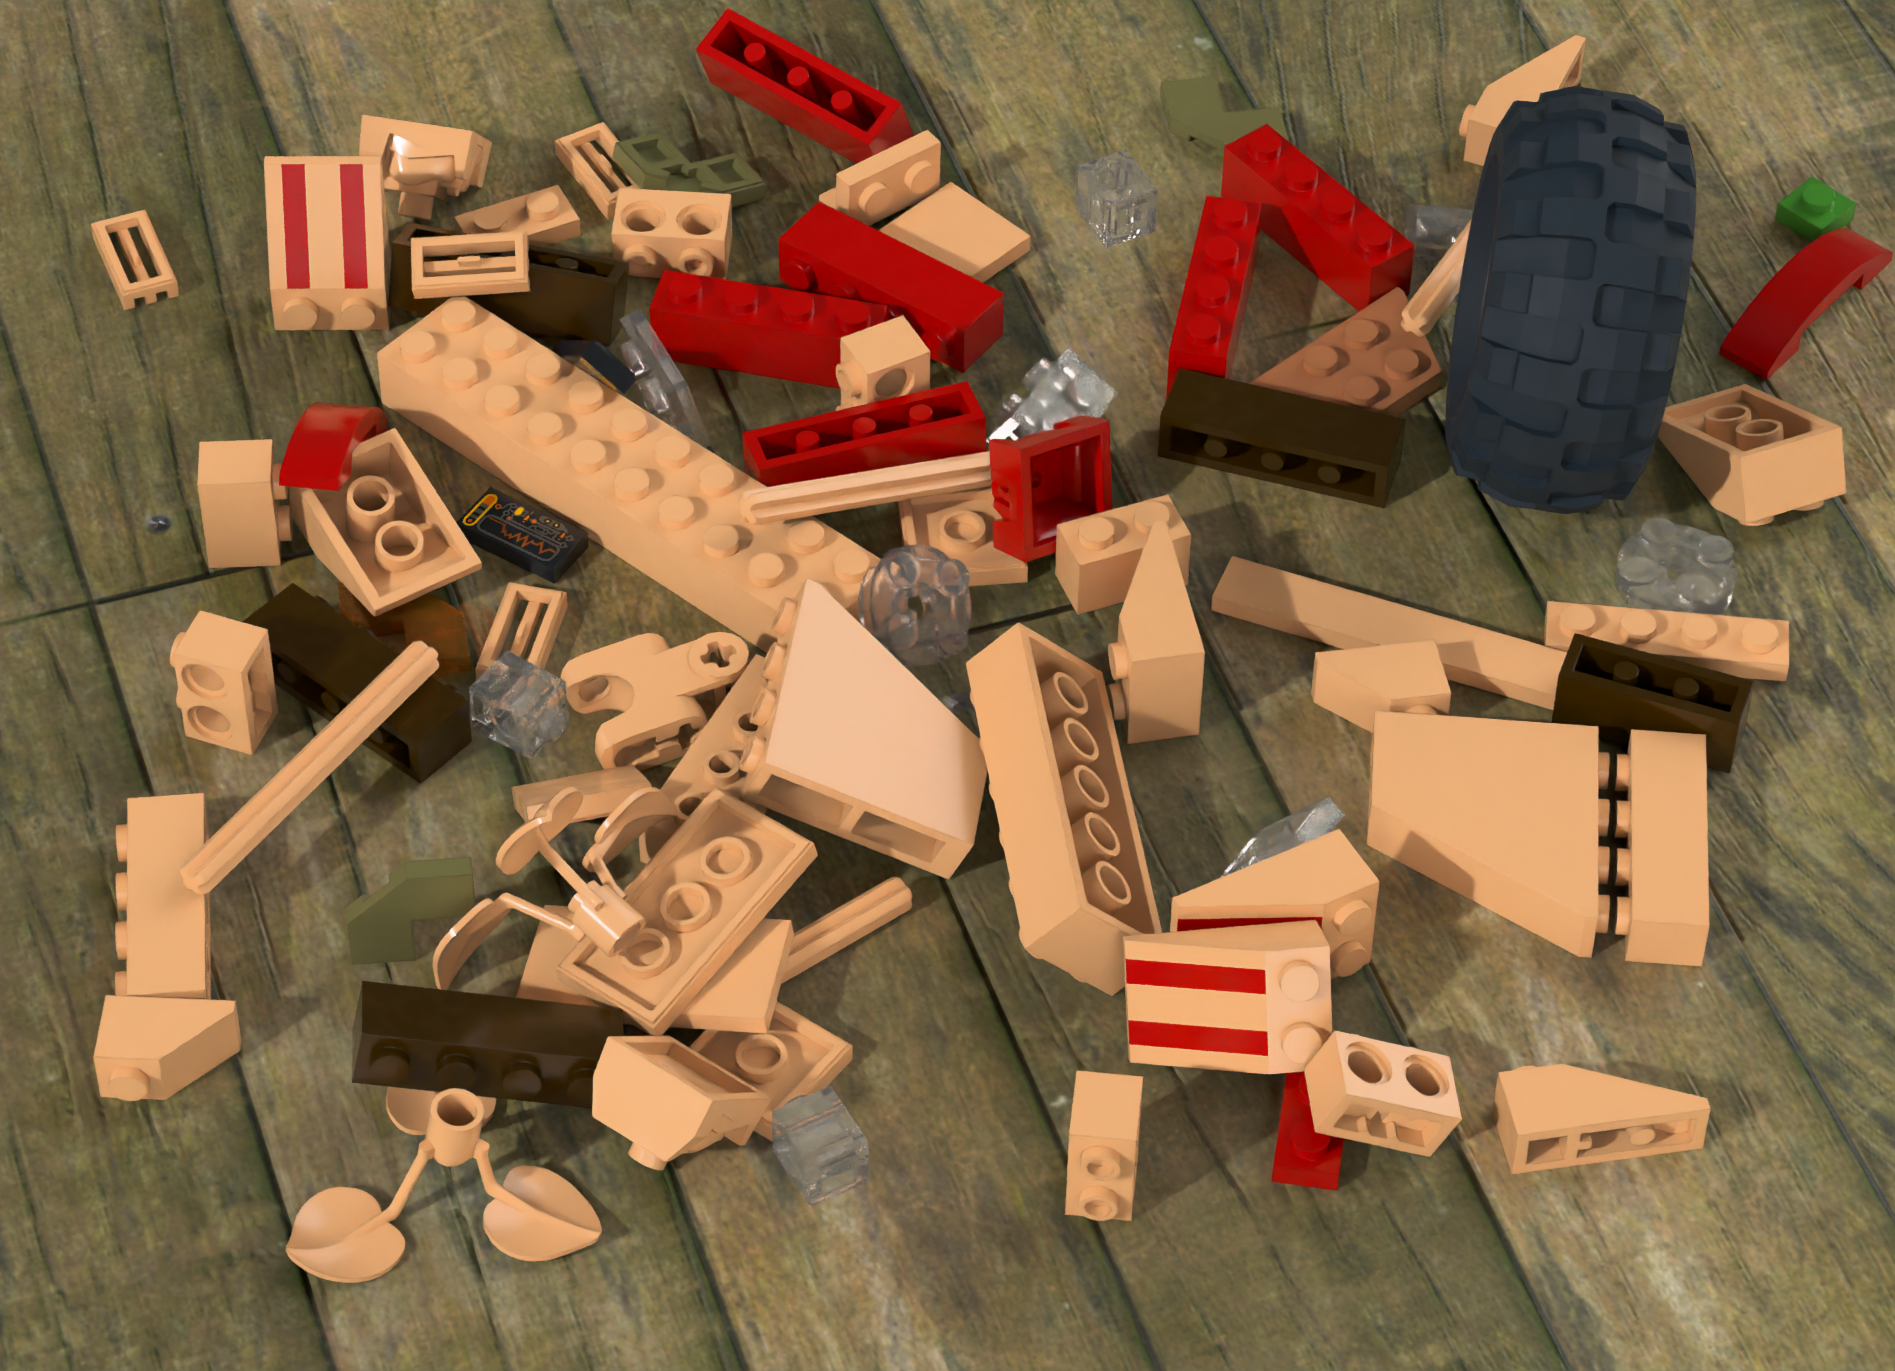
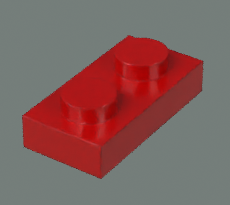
M1305 1072L1287 1073L1273 1163L1272 1182L1337 1191L1344 1138L1315 1132Z

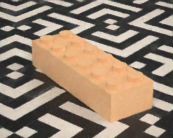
M1018 622L967 661L966 668L971 687L970 700L975 708L981 736L979 744L985 755L990 779L989 792L995 804L1000 828L999 840L1005 852L1010 876L1009 889L1014 897L1020 925L1019 938L1024 949L1033 957L1044 959L1070 973L1079 982L1088 983L1113 996L1125 987L1123 936L1162 933L1103 672Z

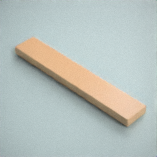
M1235 556L1231 557L1212 596L1211 611L1342 649L1435 639L1448 680L1553 710L1558 675L1567 654L1564 651Z

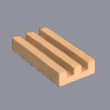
M602 122L555 140V154L607 220L614 218L619 188H640L612 159L615 143L620 141L607 125ZM595 140L631 186L626 187L612 170V165L604 155H600L590 141Z
M146 210L91 223L93 239L124 310L135 308L134 299L141 297L144 298L146 305L157 302L156 293L165 291L168 299L179 296L177 280ZM137 227L158 274L157 277L149 278L128 228ZM115 232L136 282L129 283L108 233Z
M512 231L411 238L412 292L414 299L530 291L528 276L529 241L527 232ZM515 251V256L480 258V256L458 257L457 260L424 262V257Z
M509 582L475 668L476 683L488 685L491 678L499 679L500 687L512 689L514 682L523 683V691L535 693L568 607L567 592ZM521 600H527L529 602L519 624L506 663L499 662L498 658ZM544 603L549 604L526 666H522L521 663Z

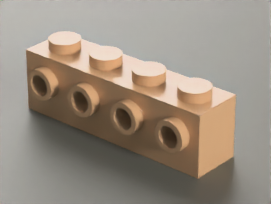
M757 654L754 656L660 789L673 802L678 811V816L658 822L639 836L640 862L648 864L715 787L765 814L766 807L742 798L747 772L739 769L744 749L753 734L756 735L758 725L750 723V717L761 690L767 688L769 679L761 677L765 657Z

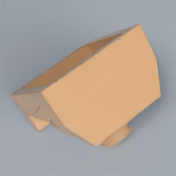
M362 115L359 156H381L384 190L401 194L398 215L431 220L434 199L445 201L447 194L457 197L460 192H466L469 185L482 188L492 145L491 141L470 130Z
M608 1036L593 1075L592 1117L633 1141L628 1154L635 1161L655 1170H664L667 1162L679 1155L698 1152L714 1142L722 1140L723 1136L739 1146H745L772 1098L670 1036Z

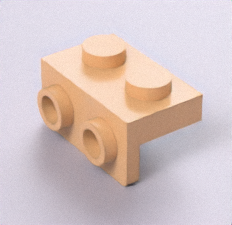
M926 130L836 173V187L820 194L819 201L868 226L926 199L940 189L941 142L929 130Z

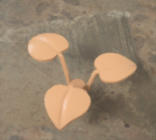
M570 786L551 797L537 810L533 819L522 824L504 842L497 853L496 865L507 875L515 874L539 851L577 891L568 904V909L574 914L572 921L510 893H503L494 902L490 898H486L458 921L438 944L432 962L437 988L442 990L449 989L454 977L470 955L500 924L511 909H516L564 930L579 943L588 937L610 958L625 950L642 931L646 920L625 901L628 895L617 886L606 865L647 829L660 821L678 816V811L670 798L655 787L640 788L629 795L598 828L594 837L595 843L584 856L582 865L589 872L597 873L603 886H600L595 880L586 884L549 844V841L559 834L578 812L583 801L582 793L576 787Z
M388 1087L385 1101L386 1110L393 1123L405 1133L411 1135L426 1134L425 1140L419 1143L418 1154L392 1203L381 1212L377 1200L363 1190L342 1186L323 1190L311 1197L296 1215L285 1251L296 1265L319 1278L330 1281L359 1283L370 1281L386 1274L397 1265L403 1256L406 1243L402 1233L390 1222L399 1216L428 1160L431 1158L439 1164L448 1167L459 1166L472 1157L476 1159L485 1191L495 1198L484 1210V1231L491 1243L510 1257L535 1262L547 1261L567 1255L597 1242L602 1234V1226L595 1210L586 1198L570 1182L548 1169L538 1166L521 1165L509 1171L505 1177L503 1187L497 1183L488 1157L490 1145L488 1142L480 1139L481 1128L487 1124L494 1114L496 1098L476 1096L467 1090L458 1088L434 1092Z

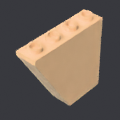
M806 578L793 600L787 597L783 598L773 619L771 631L778 633L779 637L778 642H774L770 647L764 660L761 677L769 679L767 688L761 690L750 717V723L758 725L756 735L753 734L750 737L739 765L740 770L747 772L742 798L943 878L950 879L973 847L988 772L985 755L979 744V738L818 582Z
M1375 711L1370 751L1367 845L1578 957L1592 958L1595 934L1607 933L1610 910L1609 895L1598 894V884H1607L1610 861L1609 847L1598 846V836L1607 837L1610 812L1609 799H1598V789H1607L1610 765L1609 752H1598V726Z

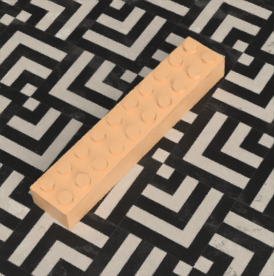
M452 296L377 352L381 400L383 404L564 522L587 532L589 538L764 652L768 653L772 644L778 642L779 634L771 631V627L781 601L784 597L793 600L806 578L818 582L872 636L895 617V568L814 516L759 525L744 522L740 516V495L746 490L765 488V485L465 296Z

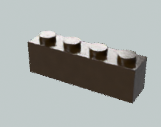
M408 222L392 243L388 306L402 308L412 316L424 318L451 297L414 299L412 292L411 238L467 235L470 233ZM529 244L528 276L530 291L465 296L530 338L553 336L569 340H597L603 346L610 347L624 325L629 262ZM515 251L424 257V262L457 260L458 257L480 256V258L515 256Z
M1179 368L1160 415L1158 456L1384 508L1402 458L1406 419Z
M291 583L243 621V623L268 629L275 685L329 722L400 655L380 642L370 629L363 625H355L337 613L324 598L320 596L313 597L294 583ZM430 676L362 744L421 784L472 742L469 701L455 686L450 684L444 685Z
M362 981L352 1029V1083L434 1092L458 1088L481 1097L592 1108L593 1075L608 1036H624L622 1009Z

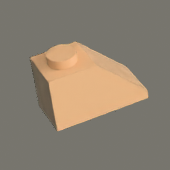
M1435 639L1315 653L1311 690L1313 702L1373 733L1375 711L1449 715L1451 690Z
M106 995L93 1056L100 1096L118 1098L125 1101H137L140 1099L167 1100L238 1053L242 1040L236 1001Z

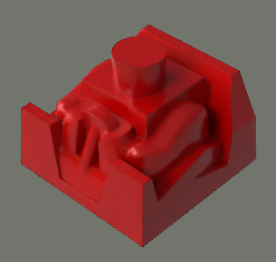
M1079 415L1054 424L1053 430H1042L1014 441L998 438L989 440L991 489L994 497L993 508L1002 517L993 521L995 549L1025 563L1056 552L1057 524L1113 509L1110 422L1108 419Z

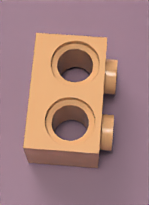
M619 188L611 233L613 260L629 262L628 276L661 278L665 269L726 279L732 242L731 194Z
M903 315L840 338L841 363L836 365V377L841 388V405L837 406L836 411L930 390V350Z
M200 610L186 632L182 631L177 635L170 653V664L175 668L178 684L176 704L182 711L185 736L253 755L278 714L268 629Z
M1335 1030L1304 1068L1314 1130L1317 1133L1430 1157L1462 1120L1450 1056Z
M1076 1070L1069 1129L1065 1215L1085 1216L1096 1221L1109 1219L1131 1221L1139 1151L1142 1076Z

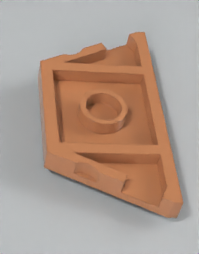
M1396 287L1248 384L1396 417L1440 388L1442 369L1426 336L1418 337L1412 331L1405 332L1401 326V321L1403 320L1402 311L1409 301L1404 291Z

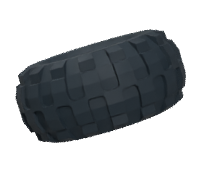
M1572 86L1540 93L1537 102L1513 101L1496 128L1488 148L1475 200L1458 294L1447 383L1445 434L1454 473L1458 476L1477 480L1478 490L1507 506L1571 514L1596 509L1603 499L1624 500L1643 473L1658 437L1673 378L1688 293L1696 217V170L1688 133L1684 125L1664 121V115L1660 109L1635 95Z

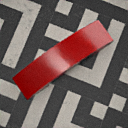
M1838 228L1820 236L1790 259L1763 287L1720 346L1719 355L1767 380L1798 351L1801 333L1851 286L1860 290L1863 289L1892 261L1893 252L1848 228Z
M324 402L311 404L302 414L292 433L279 473V486L339 491L351 477L352 452L359 443L387 431L388 419L385 413L378 407Z

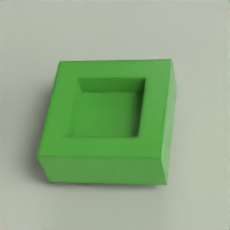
M1812 176L1778 202L1775 220L1813 242L1820 236L1832 230L1843 228L1854 218L1856 202Z

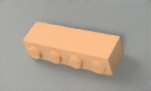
M1631 729L1627 754H1616L1614 765V791H1625V801H1616L1614 813V838L1625 839V849L1617 848L1615 853L1614 886H1625V897H1616L1614 934L1625 935V961L1702 967L1709 932L1706 735Z
M204 793L127 798V824L116 825L118 861L127 862V872L116 873V898L118 910H127V921L116 922L117 957L118 960H127V971L115 972L116 996L211 1000L210 892L206 895H198L192 889H187L181 881L182 875L180 873L181 866L210 839Z

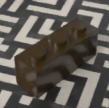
M1575 633L1558 675L1551 723L1598 726V738L1629 746L1631 729L1705 734L1707 768L1730 774L1745 732L1754 681Z

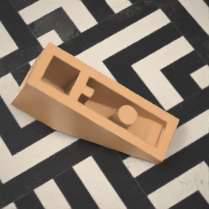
M1575 35L1487 85L1477 105L1469 104L1461 120L1459 135L1466 138L1464 161L1484 166L1493 134L1513 101L1537 102L1540 93L1578 85L1581 79L1585 37Z
M1556 1064L1541 1067L1522 1066L1512 1071L1498 1072L1492 1113L1512 1175L1702 1149L1711 1108L1708 1099L1570 1065Z

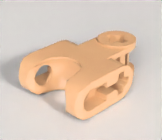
M646 633L582 654L568 661L561 673L560 687L572 708L579 713L588 714L607 709L624 712L601 724L596 733L595 754L604 770L633 764L639 771H643L683 757L725 699V686L730 687L731 690L749 665V651L747 644L740 637L732 633H709L697 640L671 649L665 639L659 634ZM712 652H715L716 663L711 662L710 655Z

